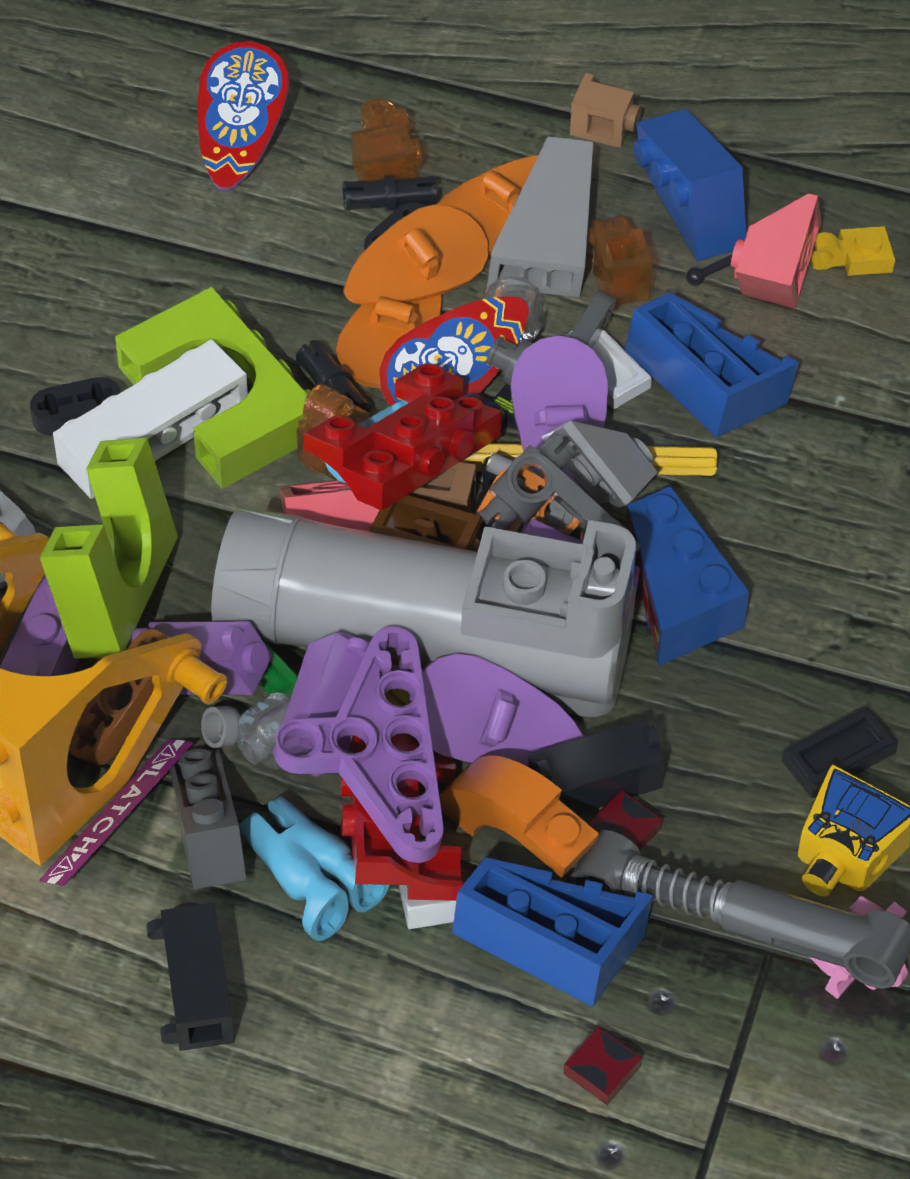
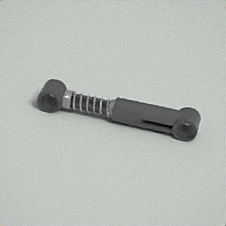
M597 831L599 836L596 844L579 860L571 875V882L574 885L584 887L586 880L602 883L601 891L635 898L636 891L653 895L652 902L657 900L661 907L670 904L675 911L684 908L688 915L697 912L701 919L711 916L714 923L721 924L725 932L844 967L852 977L874 988L884 989L893 986L910 953V925L895 914L875 910L862 916L739 879L732 884L727 882L724 885L722 880H718L715 884L711 883L709 876L703 877L702 880L697 879L695 872H691L687 876L683 874L682 868H678L674 872L670 871L668 864L663 865L662 868L657 867L655 860L642 857L638 847L631 840L614 831Z

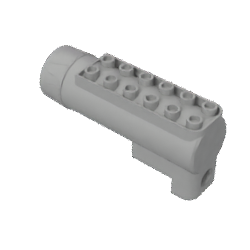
M237 508L227 524L217 559L212 590V622L249 621L260 638L265 642L308 647L309 643L336 632L349 634L355 638L363 639L370 644L375 633L382 628L390 626L401 627L409 631L416 638L421 670L436 658L454 653L478 656L510 671L556 702L566 713L584 717H600L611 711L616 703L626 663L636 596V587L633 584L636 542L633 535L627 529L619 525L588 520L582 544L485 526L478 552L330 525L306 519L304 516ZM386 648V651H389L391 655V671L398 670L401 656L397 655L395 648Z

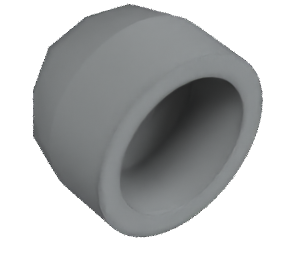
M209 707L205 710L201 720L203 738L211 748L230 747L239 743L245 735L246 721L234 707Z

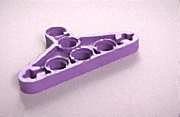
M385 627L377 631L373 636L337 716L298 718L283 723L276 732L273 755L276 763L289 773H339L394 851L401 858L409 862L421 863L435 857L440 849L443 836V820L419 649L416 638L409 631L401 627ZM389 647L395 648L397 655L401 656L398 670L391 671V655L389 651H386V648ZM391 689H403L410 693L413 702L406 706H395L386 699L385 693ZM406 733L414 736L420 746L413 751H401L395 748L390 739L396 734ZM353 735L361 738L367 747L360 753H347L338 746L337 741L343 736ZM300 737L308 740L312 744L313 750L307 755H294L286 750L284 743L290 738ZM404 779H415L423 784L426 792L420 797H407L398 790L396 785ZM420 815V833L422 836H426L423 842L415 841V836L409 833L412 816Z

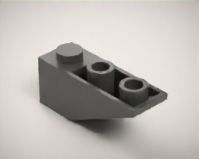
M192 749L186 751L183 755H180L179 760L169 770L193 890L245 881L246 873L239 824L219 749L211 751Z

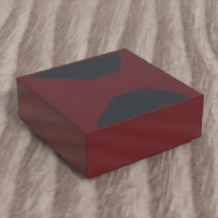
M621 790L588 822V825L595 831L608 830L619 833L631 840L640 851L661 830L662 819Z
M597 1027L564 1064L563 1074L608 1105L639 1070L642 1057Z

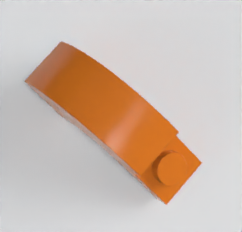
M491 755L477 758L439 794L441 811L471 837L483 826L500 829L519 841L561 878L596 844L599 836L597 831L559 800L562 790L533 769L505 757Z

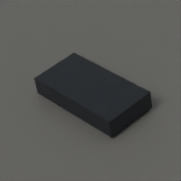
M867 706L783 751L782 762L809 796L814 798L818 795L828 770L832 765L854 776L895 754L898 742Z

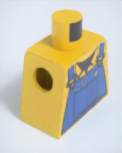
M834 765L828 770L805 822L798 850L800 860L810 865L802 876V881L811 892L819 896H828L838 881L855 891H865L910 847V806Z

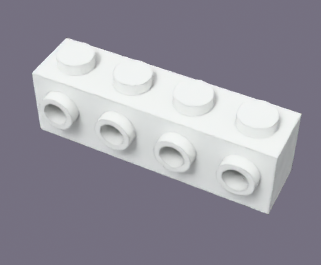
M212 339L196 349L188 350L179 359L157 372L147 374L140 382L118 395L108 397L101 405L77 419L67 421L60 429L53 432L57 464L92 499L95 496L86 468L100 441L148 438L154 461L194 438L193 427L242 401L248 395L246 373Z

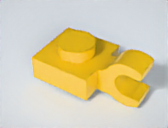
M885 226L840 229L838 238L832 233H818L814 245L816 251L812 252L810 259L813 269L825 270L831 267L845 266L847 276L893 272L895 257Z

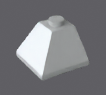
M570 420L548 430L541 436L545 443L552 433H556L564 440L563 444L555 451L557 454L567 444L574 449L577 456L571 459L565 468L584 492L606 512L627 505L658 473L651 464L654 459L646 445L638 438L631 439L627 433Z

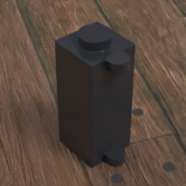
M645 718L528 755V767L558 786L562 790L559 800L576 815L606 806L621 790L629 796L635 797L663 788L666 759L660 749V739L654 726L649 727Z
M187 902L177 905L175 908L160 910L161 919L149 921L146 924L148 938L153 940L164 939L176 1022L166 1024L160 1028L161 1041L165 1044L178 1043L179 1051L234 1043L232 1015L215 902L206 904Z

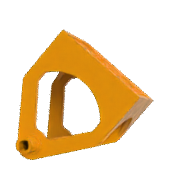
M0 522V574L5 573L8 588L0 602V651L45 575L40 556L49 540V537L42 533L20 537L2 522ZM184 633L107 655L91 668L66 675L31 676L13 673L0 668V837L41 867L128 782L183 687L195 694L207 705L213 704L219 699L227 686V676L217 672L199 659L202 646L199 639L191 634ZM152 676L154 690L109 770L93 786L86 788L73 787L67 775V757L72 736L86 705L104 688Z

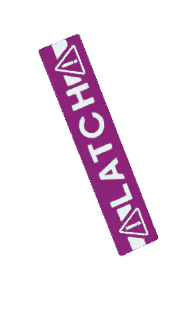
M168 739L39 881L60 886L65 885L179 760L180 755H183L189 749L193 742Z

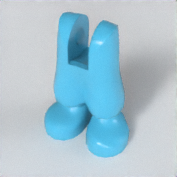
M282 796L268 803L269 813L282 833L278 834L263 817L255 812L239 824L241 834L270 869L284 892L291 899L298 901L306 900L302 925L304 931L316 941H324L330 938L341 928L348 914V903L357 912H366L380 903L389 889L390 885L355 884L354 858H352V850L349 845L336 835L315 824ZM330 879H334V880L336 879V880L338 881L339 885H337L335 882H333V881L330 880Z

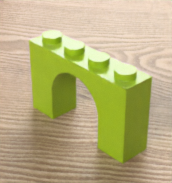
M210 287L116 335L115 341L118 366L133 385L140 382L147 374L157 372L179 359L188 350L196 349L211 339L246 373L247 382L252 387L249 394L238 404L193 427L196 459L216 483L224 489L303 446L304 433L319 425L318 416L321 414V408L315 395L309 389L303 390L294 380L287 363L282 359L276 360L268 351L261 334L255 329L250 330L244 324L235 305L230 300L224 301Z
M148 438L100 441L86 471L103 524L55 527L40 556L74 659H102L107 655L125 651L178 538Z

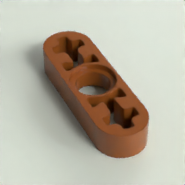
M155 629L145 630L133 640L127 650L170 637ZM152 676L101 690L86 705L77 723L69 746L71 754L95 766L108 763L124 744L154 690ZM131 685L133 694L129 704L125 708L118 710L116 706L118 694L123 688ZM106 715L114 718L112 723L104 719ZM93 735L97 738L95 745L91 741Z

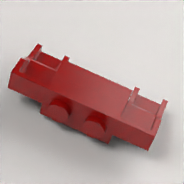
M424 363L395 380V397L406 401L407 405L368 428L355 424L350 418L334 415L304 433L303 450L315 455L332 467L349 486L357 501L382 511L499 438L502 411L483 404L477 398L462 396L464 378L444 371L439 365Z
M406 733L396 734L390 739L395 748L401 751H413L420 746L414 736ZM357 736L352 737L350 753H360L366 749L367 746L361 738ZM433 750L437 782L451 783L455 779L456 771L454 758L442 756ZM340 775V796L350 797V804H342L341 834L342 836H351L355 884L407 885L408 900L456 901L457 893L463 886L460 866L461 847L440 845V849L435 857L421 863L409 862L401 858ZM404 779L397 783L396 786L403 795L412 798L419 797V781ZM420 815L412 816L409 833L415 836V841L423 842L419 840Z

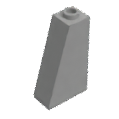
M547 137L492 249L487 287L580 297L586 260L593 154L592 141Z

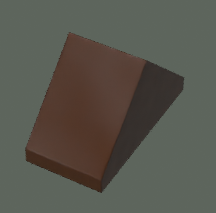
M406 495L384 510H379L369 532L469 550L482 523L481 516Z

